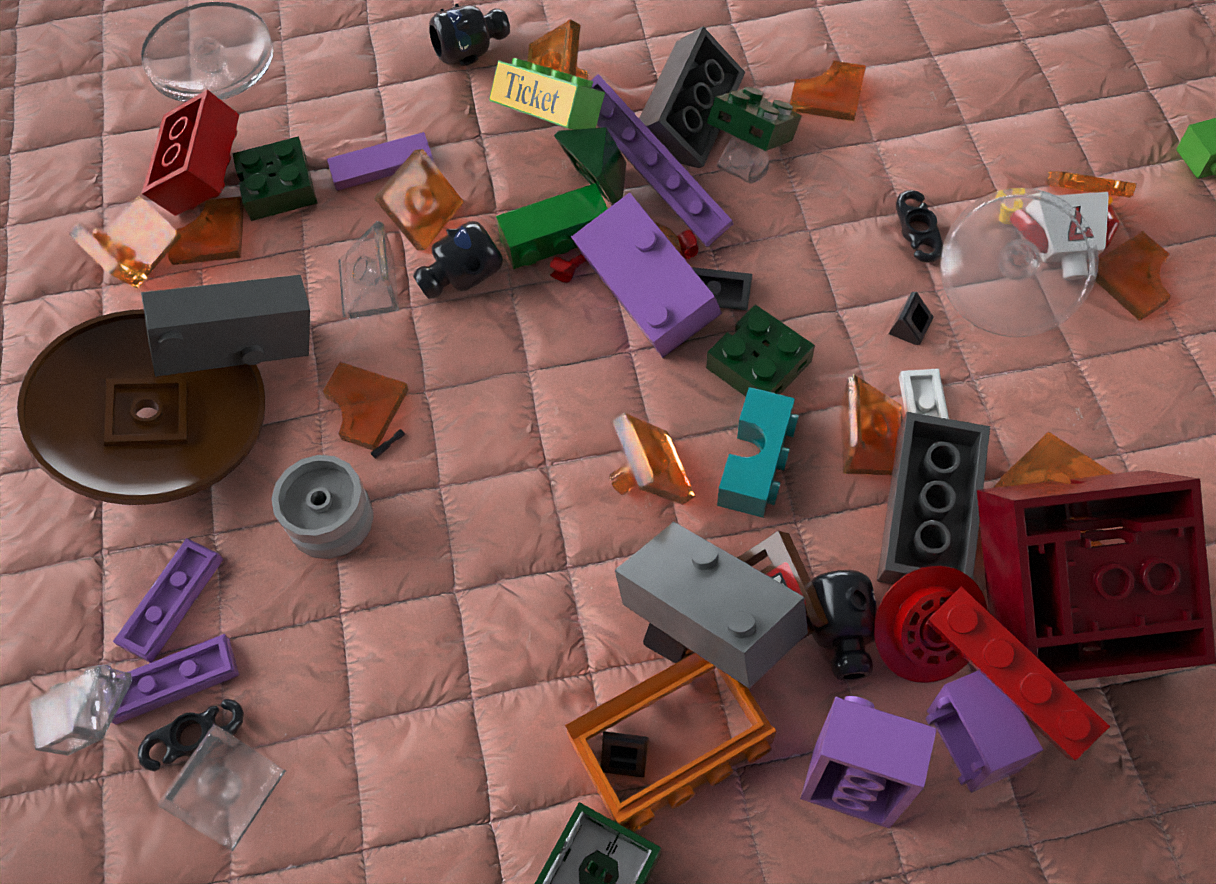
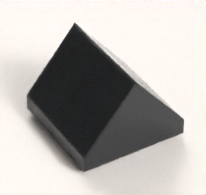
M917 292L910 294L888 333L914 345L921 344L934 318Z
M604 731L601 754V769L603 772L644 778L649 738L646 736Z

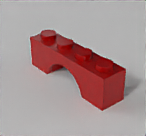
M962 586L928 619L927 624L960 656L986 676L1067 759L1076 761L1111 727Z

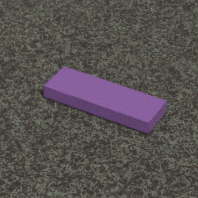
M424 132L327 158L337 191L434 164Z
M186 538L113 642L124 650L152 663L223 561L220 554Z
M225 634L101 682L109 721L115 725L237 677L239 672L230 639Z

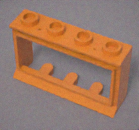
M696 653L687 656L565 725L568 738L613 821L625 828L629 827L632 832L650 824L656 818L653 813L667 804L674 809L689 801L695 795L693 789L708 781L713 786L722 782L734 772L732 766L747 758L749 763H753L767 755L772 750L770 744L773 743L776 729L771 726L749 689ZM716 668L752 724V727L620 803L590 749L587 740L612 728L624 719L651 706L656 701Z

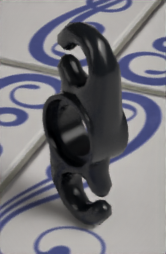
M914 190L904 191L899 194L895 203L902 226V235L911 242V247L916 250L914 252L916 259L926 263L934 262L941 257L944 250V244L937 226V217L928 209V205L923 202L925 197L922 193ZM913 199L922 203L918 207H912L907 205L905 201ZM922 221L928 225L929 229L918 231L912 228L910 223ZM924 244L932 247L934 251L932 253H924L917 249L920 245Z
M225 699L222 701L221 707L229 710L233 715L232 720L226 726L220 727L216 724L215 717L219 712V708L217 706H210L206 711L199 714L192 712L184 713L173 722L146 735L138 747L140 765L146 770L154 772L160 769V762L151 759L149 756L150 749L157 743L165 744L167 751L162 761L164 764H171L182 756H199L210 747L235 735L243 723L244 712L241 705L235 700ZM191 724H200L202 734L199 740L193 745L183 746L180 740L182 731Z

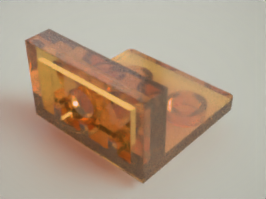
M137 196L106 233L96 227L91 231L79 223L69 233L110 275L136 289L181 238V233L140 196Z

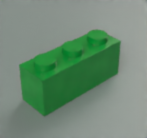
M596 183L497 215L499 236L513 269L532 265L540 260L557 254H565L572 249L578 248L571 236L606 211L608 207Z

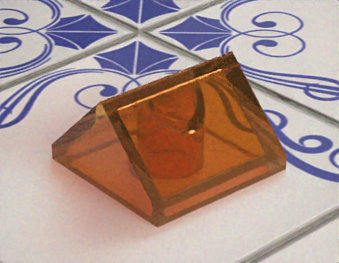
M856 375L848 377L841 403L843 474L892 475L898 428L903 421L902 405Z

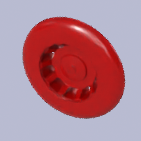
M929 566L906 574L891 586L883 597L876 613L874 638L881 659L892 672L909 681L930 683L956 674L969 663L927 624V621L961 586L987 610L984 595L972 578L955 568ZM940 597H943L944 602H940ZM908 631H910V637H907Z

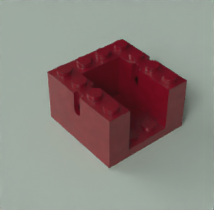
M1143 470L1070 479L1071 484L1049 481L977 490L988 612L1063 682L1216 664L1200 478ZM1123 527V528H1119V529L1097 530V529H1105V528ZM1110 539L1125 540V543L1091 547V542Z

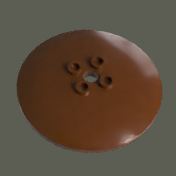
M144 309L126 310L85 321L69 329L48 344L36 357L24 376L17 401V417L23 440L32 458L44 472L62 486L80 495L107 503L122 505L160 504L179 500L211 487L225 478L243 462L255 445L263 427L265 390L257 365L244 364L155 376ZM143 408H153L158 411L150 418H142L136 415Z

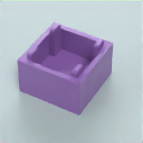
M979 670L945 684L927 709L929 715L926 717L928 724L934 723L961 773V776L958 778L960 784H967L971 793L1018 773L1043 751L1023 713Z

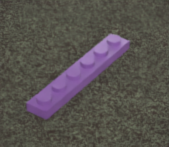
M597 74L591 80L593 81L592 88L605 92L597 127H607L625 158L698 239L708 247L733 225L732 219L602 77Z

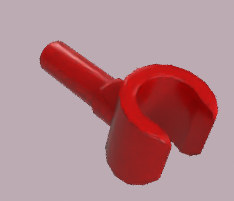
M685 230L677 235L675 242L678 246L677 251L681 256L686 259L695 257L698 254L699 247L693 232Z
M582 253L569 261L556 256L550 263V267L555 269L550 274V277L568 283L573 278L576 268L587 260Z

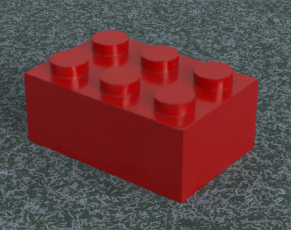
M208 89L164 114L141 194L174 216L189 209L192 210L211 198L218 197L225 187L224 177L227 166L231 161L230 152L233 141L237 136L238 131L236 128L240 114Z

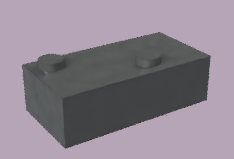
M301 275L141 292L155 376L244 364L256 365L266 361L309 356L310 307Z
M911 412L906 413L898 428L877 575L878 582L895 584L906 574L929 566L955 568L973 579L980 522L977 490L984 487L991 426Z
M672 522L615 569L622 603L625 607L749 689L808 633L804 596L675 522Z

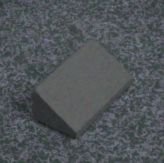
M691 267L713 293L720 308L748 311L752 274Z

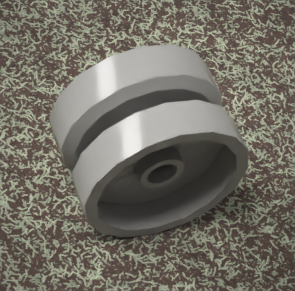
M315 455L301 459L287 468L275 484L271 498L274 515L298 550L311 557L331 559L345 555L359 546L371 530L374 513L371 500L363 487V483L349 463L335 456Z

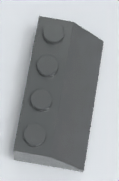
M703 26L676 41L639 119L680 164L696 168L704 167L720 129L707 123L715 97L730 93L732 90L737 91L745 71Z

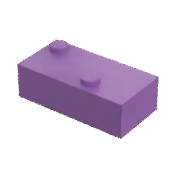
M630 192L571 236L582 255L662 358L722 314L713 293Z
M846 696L845 699L835 697L814 746L800 799L890 828L924 788L937 728L874 709V704L864 698Z

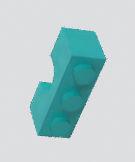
M751 387L748 388L739 418L737 439L755 444L761 452L752 457L728 455L718 489L717 506L764 518L767 504L775 506L781 482L774 481L777 469L785 471L790 448L784 447L786 436L794 437L799 419L798 414L792 413L795 398Z

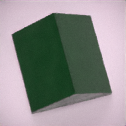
M607 127L562 130L554 135L575 169L590 184L596 183L601 195L611 205H614L623 198L627 162Z

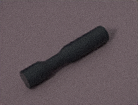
M399 429L392 438L373 450L371 455L376 459L393 442L402 438L405 433Z

